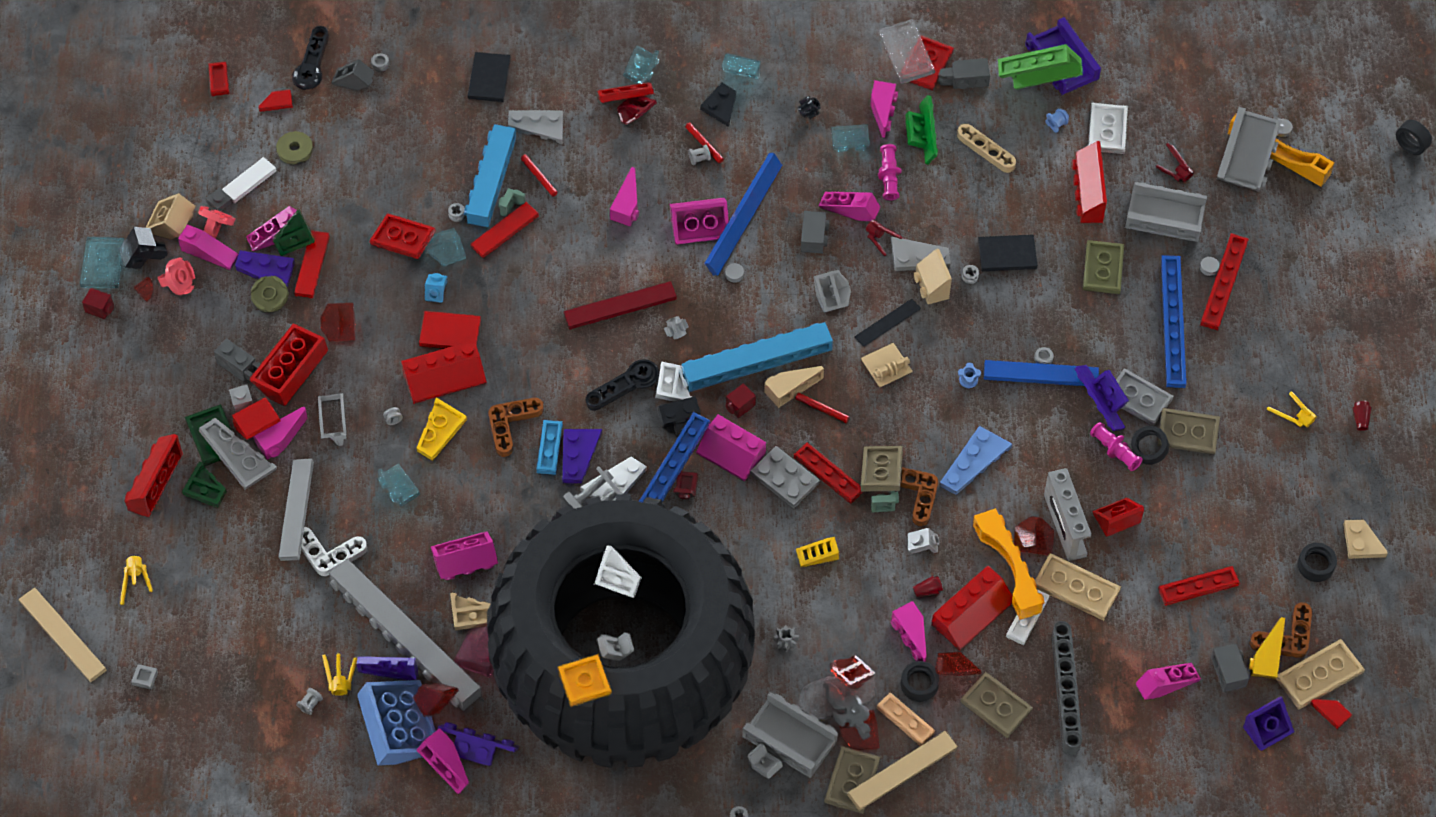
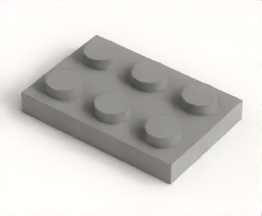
M777 446L750 470V475L793 509L819 485L820 481Z

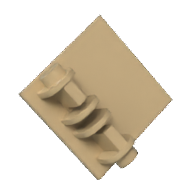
M894 343L861 358L879 388L913 372L908 365L910 364L909 358H904Z

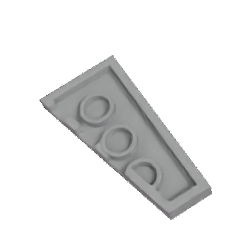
M216 418L199 428V432L245 490L277 469L276 465L269 463L262 454L254 451L249 447L248 443L240 440L234 435L233 431Z

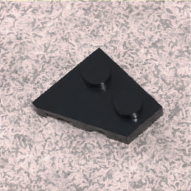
M722 82L700 105V110L729 127L736 99V90Z

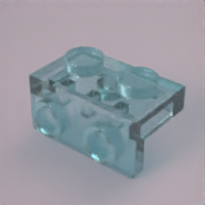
M636 45L623 76L636 84L649 82L653 76L652 68H655L659 61V58H657L659 51L655 50L652 54Z
M725 54L722 63V70L724 72L759 79L761 61Z
M868 124L831 127L833 150L837 149V152H846L848 148L862 151L870 146Z
M399 464L385 472L382 469L378 470L379 478L377 480L382 488L386 487L389 491L390 499L393 502L396 501L400 507L420 495V491Z

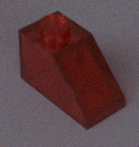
M426 683L418 688V692L413 699L425 718L440 714L459 690L457 687L440 683L430 685Z

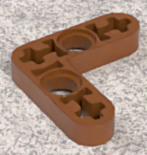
M529 398L490 407L489 420L495 449L499 456L507 457L513 452L508 422L535 418L542 415L544 406L541 399ZM533 405L537 406V410H534ZM518 407L522 410L519 414L511 413L513 408ZM495 412H499L500 421H497ZM499 427L506 429V432L503 434H497L495 431ZM501 440H505L507 449L503 450Z
M902 467L900 487L918 491L912 521L917 526H925L930 520L938 488V478L931 473ZM914 476L916 480L913 483H909L905 480V477ZM928 481H932L931 486H927ZM927 496L931 501L927 504L922 503L920 498ZM921 509H923L924 517L919 519Z
M1300 602L1296 604L1293 610L1290 636L1283 635L1282 639L1284 643V648H1281L1280 654L1282 656L1302 658L1308 651L1312 608L1307 603ZM1301 609L1305 613L1303 620H1300L1301 613L1299 611ZM1302 626L1305 628L1306 633L1299 634L1295 628ZM1254 632L1249 642L1250 647L1257 651L1261 644H1257V638L1261 639L1263 643L1269 632ZM1298 640H1302L1301 651H1298L1296 647Z

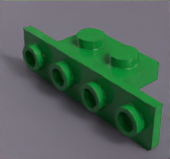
M927 95L919 104L920 114L911 111L905 114L908 145L924 149L925 164H929L938 154L932 97Z

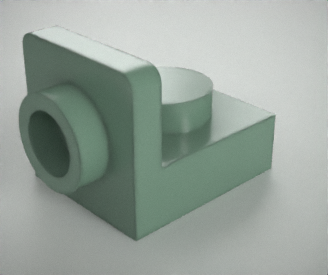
M889 491V495L878 494L872 496L871 512L895 511V505L899 503L898 492Z

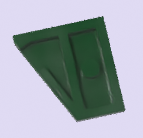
M300 209L293 214L273 237V242L281 256L315 242V238Z

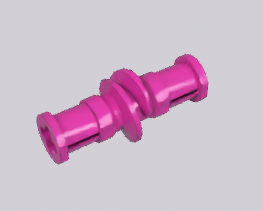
M886 144L880 148L883 167L879 169L878 177L883 181L884 185L883 198L892 201L899 198L896 175L901 173V168L896 167L895 152L897 147L893 144Z
M1101 422L1092 428L1090 435L1096 437L1101 441L1102 445L1108 448L1107 455L1110 458L1117 457L1128 466L1130 471L1136 470L1141 465L1143 459L1136 456L1127 446L1128 444L1123 442V435L1116 437Z

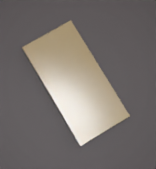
M1051 553L1035 579L1036 589L1103 621L1121 590V586Z
M1340 639L1278 674L1276 680L1298 710L1310 704L1313 699H1319L1361 675L1365 669L1343 640Z

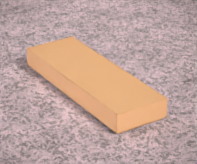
M891 692L877 704L876 708L918 745L922 746L935 734V730Z

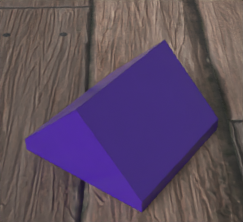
M1278 697L1248 714L1243 725L1244 730L1261 751L1294 733L1282 697Z

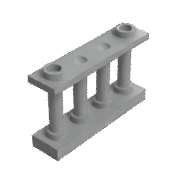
M598 466L596 469L602 476L579 495L573 496L568 492L563 497L574 509L582 507L583 501L607 482L613 490L603 497L601 501H612L615 495L622 493L611 481L614 477L607 469L603 471Z

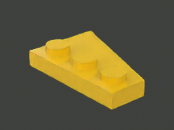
M437 397L434 401L432 412L429 414L427 425L417 445V452L431 461L437 457L467 421L466 415Z

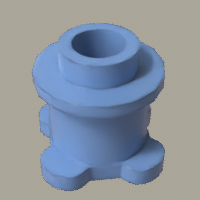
M1056 109L1054 114L1048 113L1045 120L1046 124L1057 133L1060 126L1068 124L1069 115L1065 110Z
M967 363L963 369L958 371L960 384L965 388L975 387L978 383V377L981 376V371L976 369L973 363Z

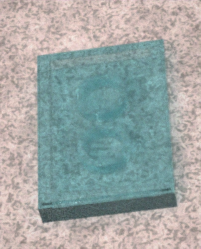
M87 237L80 279L81 287H119L122 266L119 249L125 241L124 238Z

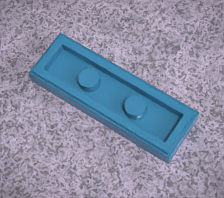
M543 420L537 473L556 475L563 421Z

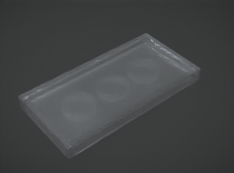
M913 19L879 29L880 37L901 84L935 74V69Z

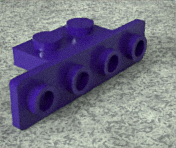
M1087 365L1077 366L1075 371L1078 379L1085 385L1088 395L1095 401L1097 409L1103 414L1108 427L1113 431L1123 430L1125 425L1116 412L1127 404L1129 400L1111 371L1105 370L1095 379Z
M445 722V724L438 726V729L440 728L443 732L456 735L454 745L460 758L487 766L492 765L496 747L516 752L519 749V746L514 745L515 742L512 740H496L492 734L484 733L479 735L476 734V730L471 728L458 729L456 724Z

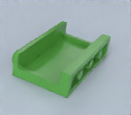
M1066 44L998 59L999 77L1006 78L1011 76L1015 89L1077 77L1083 74L1081 57Z

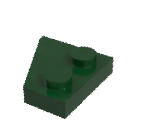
M199 461L182 493L184 496L218 508L227 491L216 480V477L204 467V464Z

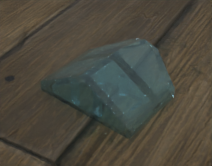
M454 228L434 234L426 247L429 255L436 259L441 266L466 259L460 237Z

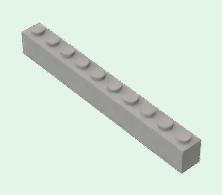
M348 559L344 560L329 573L330 585L336 591L340 590L343 593L344 599L349 604L353 603L358 613L369 619L373 628H379L383 632V637L388 642L392 641L401 655L405 654L408 658H416L417 667L423 671V676L428 681L432 680L436 684L437 690L449 697L453 706L456 708L459 706L464 711L481 697L480 686Z

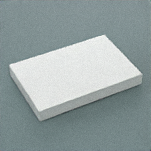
M1091 103L1088 145L1100 141L1101 152L1124 154L1128 106Z

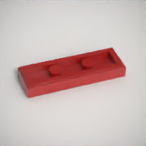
M650 82L597 91L601 103L654 94Z

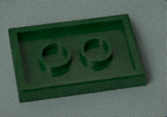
M221 404L185 417L204 467L221 461V459L199 432V428L216 418L232 431Z

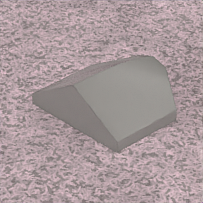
M839 270L814 276L816 297L823 312L849 305L851 289L848 280Z

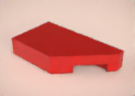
M291 89L272 92L258 106L259 112L293 108Z
M1313 699L1310 702V705L1336 729L1340 728L1352 716L1337 700Z

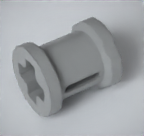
M703 145L699 149L688 150L692 165H696V162L711 160L707 145Z
M308 688L302 701H298L296 705L301 711L311 715L313 713L312 709L318 702L323 700V697L316 690Z

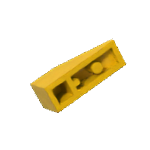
M1284 617L1278 620L1254 654V657L1250 658L1248 669L1252 670V676L1277 678L1285 624Z

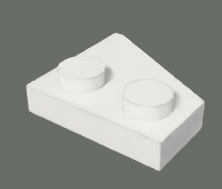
M661 362L655 398L675 402L692 397L689 395L688 385L683 378L681 366Z

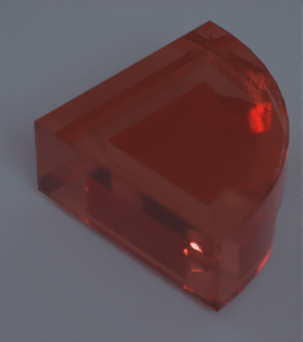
M149 276L134 286L135 291L146 302L151 298L153 292V283Z

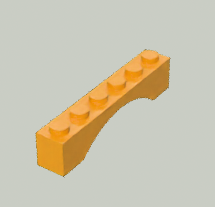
M1236 115L1230 122L1228 134H1231ZM1276 138L1275 142H1278L1276 152L1271 153L1270 158L1322 187L1330 177L1335 162L1319 153H1308L1294 149Z
M996 508L974 515L973 527L980 541L998 551L1011 567L1015 580L1012 606L1019 620L1042 613L1044 598L1041 593L1037 592L1036 582L1033 577L1029 576L1028 566L1025 561L1022 562L1018 546H1014L1010 530H1006L1003 516L998 514Z

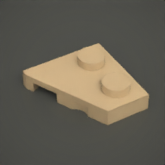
M1365 520L1344 521L1343 525L1349 559L1387 557V550Z
M450 593L455 630L487 626V611L490 603L478 602L470 597L466 599L457 596L456 593Z

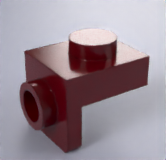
M680 472L677 477L676 488L673 490L678 495V498L690 499V497L696 496L698 473Z

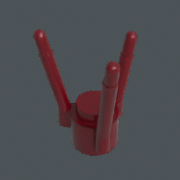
M1167 143L1166 146L1180 163L1175 169L1177 173L1175 174L1160 165H1156V168L1170 175L1177 182L1180 180L1183 182L1188 181L1194 175V171L1186 164L1175 147Z
M874 219L866 226V232L869 233L867 238L875 244L883 256L887 254L875 239L876 237L881 238L886 232L893 237L905 239Z

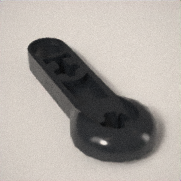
M324 26L313 28L303 62L292 73V81L300 89H313L322 81L320 65L329 39L328 30ZM319 32L325 33L323 37L315 36Z
M647 359L635 361L625 373L589 392L585 399L587 407L592 411H596L636 388L651 387L659 378L657 365ZM640 371H644V373H645V371H646V374H647V375H645V376H643V374L640 375ZM610 389L611 391H614V393L611 394L610 392H607V390ZM596 397L600 401L597 404H591L589 400Z

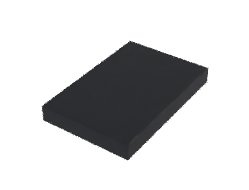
M475 52L468 99L504 102L511 55Z
M1034 234L978 237L981 272L1037 269Z

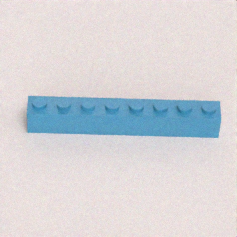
M816 323L810 327L795 329L792 332L778 334L769 339H760L755 343L743 344L738 348L726 349L714 355L709 354L700 359L688 360L682 363L683 378L687 382L688 391H695L832 351L833 340L826 323Z

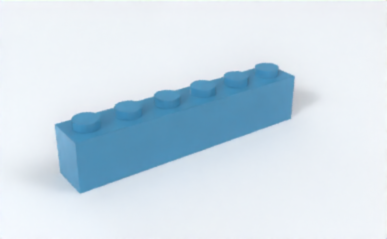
M494 124L492 131L488 133V145H485L483 149L484 158L479 161L478 165L479 174L474 177L473 185L475 187L474 190H470L469 205L465 206L464 216H467L468 224L489 227L516 141V130L512 127Z

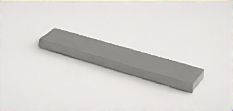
M312 458L293 460L279 551L280 561L300 560L314 465Z

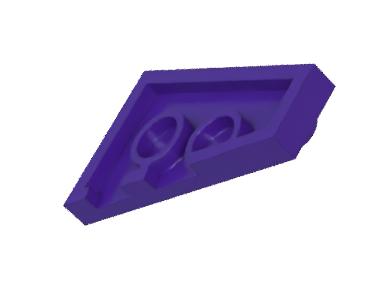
M240 250L235 267L237 271L255 279H260L264 276H276L282 279L288 288L295 260L290 257Z
M564 429L563 483L583 482L598 440L601 438L602 429Z
M365 656L358 657L356 663L359 673L405 681L418 680L419 676L416 658Z

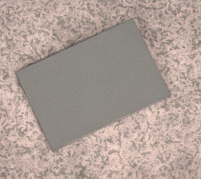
M1125 368L1116 379L1129 400L1121 409L1152 426L1161 417L1162 408H1167L1173 400V395Z

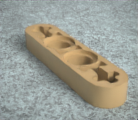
M969 124L959 126L957 137L961 142L1001 171L1006 173L1014 171L1016 159L1013 155ZM981 140L984 142V145L977 146L975 141ZM994 150L998 152V155L991 156L989 152Z

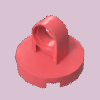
M200 206L198 214L208 218L204 231L215 239L222 224L234 225L235 218H232V216L218 210L209 211V207Z
M181 257L170 260L166 265L165 273L158 277L161 287L168 286L176 295H186L194 289V285L192 286V280L195 279L193 267L190 262L184 261Z

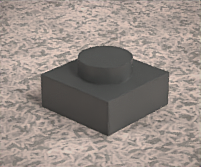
M219 187L206 197V202L213 209L222 211L232 203V198Z

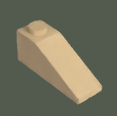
M818 366L781 372L776 376H771L765 382L764 393L779 408L796 397L798 392L802 393L822 380L824 368Z

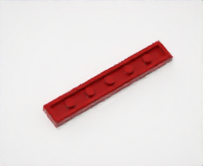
M1231 233L1200 323L1201 326L1219 330L1249 238Z

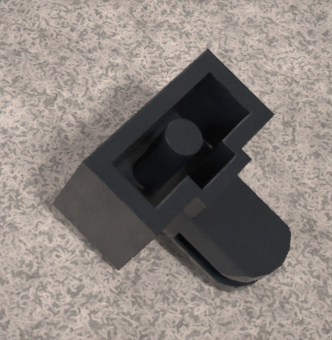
M133 227L119 249L124 268L141 269L147 259L162 260L168 254L164 242L154 241L151 228Z
M696 396L658 406L662 428L674 426L677 438L693 412L701 415Z

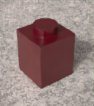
M90 288L82 301L86 313L102 319H106L108 314L112 313L114 309L111 295Z
M744 383L726 396V409L738 418L756 406V395Z

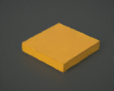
M599 655L558 667L570 706L611 694Z

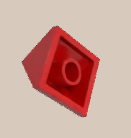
M266 397L232 415L235 430L247 440L281 422Z
M1126 497L1094 510L1093 515L1105 536L1108 537L1141 523L1144 507Z

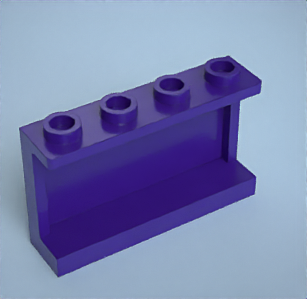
M1065 17L1058 19L1056 27L1033 36L1031 32L1027 33L1025 41L1026 48L1031 52L1066 44L1081 57L1083 73L1081 76L1053 81V86L1062 95L1098 80L1101 72V67Z

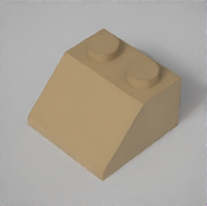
M179 193L160 200L146 228H151L152 234L168 239L179 237L188 221L193 217L195 205Z
M935 249L916 265V272H914L915 282L920 284L921 296L926 299L927 304L947 300L950 296L952 278L940 250Z

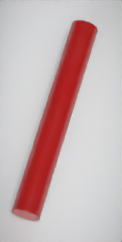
M691 122L687 123L685 128L702 146H708L710 155L718 164L722 163L724 158Z
M526 154L521 157L523 163L552 197L556 196L557 190Z
M799 392L795 397L796 400L842 422L847 423L850 416Z

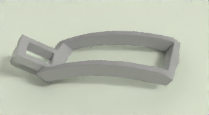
M343 393L318 396L321 439L331 438L335 444L342 446L344 444L343 439H346L347 435ZM340 399L343 431L324 434L322 401Z

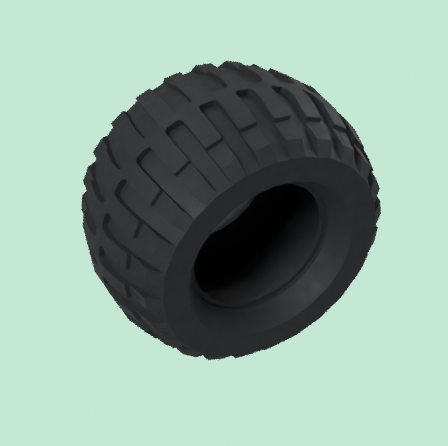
M631 494L615 495V500L601 501L599 495L585 499L583 506L574 509L568 504L556 511V515L552 517L551 522L542 519L527 535L525 540L521 539L504 566V574L499 573L491 595L492 602L487 611L489 659L493 666L499 692L508 700L509 707L523 725L527 724L541 741L553 749L559 746L562 753L582 762L585 756L592 757L593 762L598 766L612 768L613 761L627 760V767H643L645 759L655 756L657 762L673 758L680 746L687 750L706 737L708 731L716 727L732 709V702H735L747 682L748 670L752 663L755 648L753 599L748 585L742 576V570L730 551L726 550L720 538L701 521L696 523L694 517L688 511L674 506L670 511L667 510L660 499L646 497L644 502L633 501ZM612 546L641 577L635 597L633 598L646 600L659 606L674 619L681 631L675 641L663 653L647 662L622 667L602 665L611 694L570 706L558 667L585 658L568 646L562 637L564 630L581 610L591 604L612 597H630L594 584L606 547Z

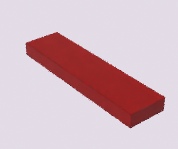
M525 202L473 241L471 248L482 258H485L539 217V213L530 204Z
M311 230L315 242L306 247L294 292L295 296L314 298L330 234L326 232Z
M808 442L794 454V458L850 504L864 492L861 491V486Z
M1233 566L1164 584L1159 586L1158 590L1164 605L1167 606L1239 586L1240 582Z

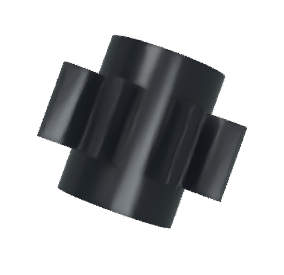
M807 96L799 101L801 105L798 107V110L802 117L812 119L820 114L818 110L821 108V105L815 97Z

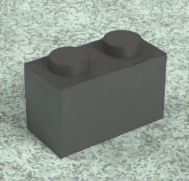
M804 211L801 252L823 254V246L827 247L828 235H825V231H829V220H826V212Z
M1237 643L1213 648L1211 659L1223 692L1247 687L1251 677L1248 667L1245 668L1243 663L1244 655L1242 650L1238 649Z

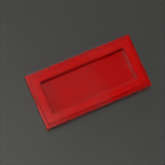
M209 63L211 96L229 94L227 63Z

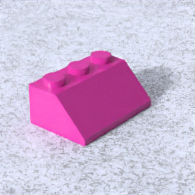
M725 198L670 204L675 245L717 240L729 222Z
M718 414L705 431L696 453L745 482L750 475V470L766 454V442Z
M487 531L431 546L436 568L441 579L450 580L455 578L456 575L462 573L464 575L472 574L477 569L483 568L486 570L498 564L494 544Z

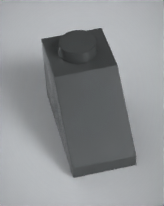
M358 59L338 68L331 83L336 86L360 90L371 85L375 71Z

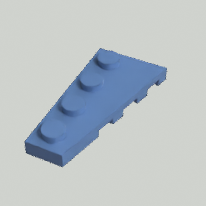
M979 426L940 481V487L957 495L977 475L982 474L991 463L996 462L1004 452L1009 451L1012 448V443Z

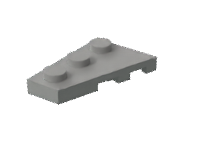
M509 110L508 127L515 128L516 132L534 134L541 136V139L547 140L549 138L556 140V143L563 144V110Z
M891 236L895 271L916 270V265L935 249L940 250L947 268H950L949 248Z

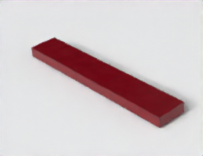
M671 281L566 310L564 311V317L569 330L677 300V295Z

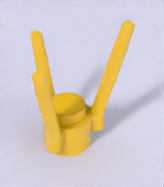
M1290 392L1289 395L1301 408L1297 414L1298 420L1276 409L1267 407L1268 411L1295 423L1300 428L1303 425L1308 428L1317 418L1293 392Z
M131 556L126 559L120 600L121 605L124 604L129 575L132 576V584L136 585V576H139L142 572L149 592H153L146 571V565L142 564V558L139 556Z
M337 653L336 676L332 680L327 657L323 654L322 658L329 683V691L337 696L346 695L348 690H351L357 658L353 659L348 680H346L345 676H341L340 654Z

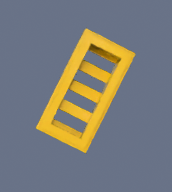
M835 537L826 538L796 549L800 567L839 560V550ZM821 549H823L824 554L822 555L820 554ZM811 551H815L816 557H813ZM806 552L809 558L807 560H805L804 553Z

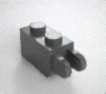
M988 59L956 60L952 63V68L940 70L938 82L940 85H953V89L989 86L990 71Z
M227 338L214 351L217 364L242 381L249 380L253 375L252 373L260 366L253 356Z

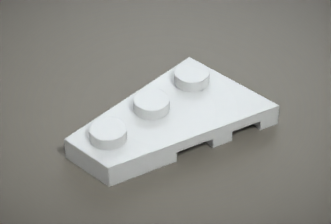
M629 457L608 471L614 477L611 481L622 494H627L646 472L647 466L633 457ZM602 475L581 486V491L583 492ZM605 482L589 497L592 498L600 495L602 499L613 489Z

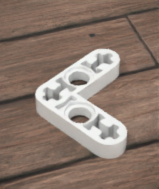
M304 527L303 534L308 537L309 543L307 544L303 538L301 550L316 572L321 576L329 575L344 560L348 559L352 562L367 552V543L362 537H354L333 550L326 552L309 528ZM358 544V545L361 546L362 548H361V549H358L357 547L355 548V545ZM312 548L320 550L317 555H310L309 551ZM341 552L347 555L343 560L336 558V555ZM324 563L328 568L321 567V564Z

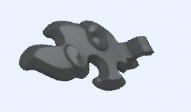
M824 683L823 687L826 690L827 701L835 710L845 711V714L833 712L834 720L840 726H844L847 722L849 727H856L863 740L871 737L868 733L871 729L864 723L869 717V709L862 705L860 698L851 691H847V695L843 696L835 685Z

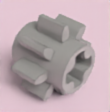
M676 316L666 321L667 327L664 330L667 336H673V339H678L687 334L685 330L689 326L686 319H680L679 316Z
M787 625L781 630L777 628V635L774 636V642H778L777 648L785 649L786 652L791 647L796 648L795 641L799 640V635H794L795 628L791 629Z

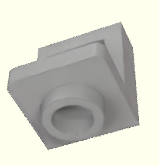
M930 528L908 533V551L913 554L928 549L933 553L938 552L940 540L938 535Z
M624 633L618 638L602 635L597 639L603 658L621 661L634 651L628 633Z
M761 743L747 755L753 770L768 779L783 766L781 760L769 754Z

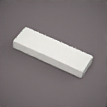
M263 157L222 190L232 198V202L236 203L274 174L276 167Z
M1037 590L1044 598L1043 611L1050 595ZM1040 614L1019 620L1016 615L1006 634V638L1025 645Z

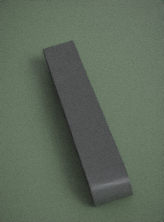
M1058 621L1053 627L1051 639L1061 744L1064 753L1072 756L1079 752L1082 743L1072 631L1069 623ZM1057 632H1064L1065 635H1060ZM1059 650H1066L1067 653H1061ZM1061 668H1067L1069 671H1063ZM1062 686H1069L1071 689L1067 690ZM1070 704L1072 708H1067L1064 705ZM1070 722L1073 723L1075 726L1071 727L1068 726L1066 723ZM1068 741H1074L1076 745H1070Z

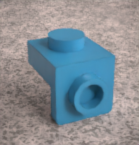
M439 273L428 275L425 282V301L443 302L447 276Z

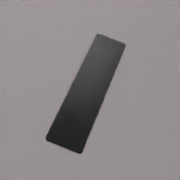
M910 299L857 334L855 338L862 346H866L920 310L921 307L913 299Z

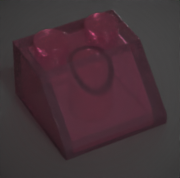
M487 627L469 629L454 662L460 667L490 678L493 666L489 659Z

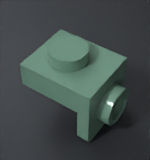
M508 188L504 197H501L498 203L500 215L506 217L509 215L514 204H524L526 202L525 194L519 190Z

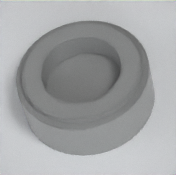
M382 53L374 55L371 59L372 68L378 72L387 70L389 67L388 56Z
M1282 119L1281 124L1284 127L1281 136H1277L1287 137L1291 134L1293 126L1289 120Z
M1205 257L1201 261L1200 270L1204 275L1213 276L1219 270V262L1213 257Z
M737 263L730 264L725 269V277L730 282H739L744 277V269Z
M1041 347L1036 350L1034 361L1039 364H1052L1054 354L1049 348Z

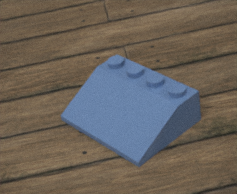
M421 681L366 682L357 696L377 765H396L422 758L417 749L436 730Z

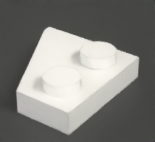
M607 546L594 584L632 598L635 597L641 577L612 546Z

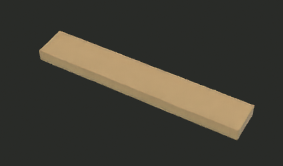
M33 588L19 598L24 608L90 683L107 671L105 666L36 588Z
M944 731L852 789L847 795L860 811L956 750L957 745L948 733Z

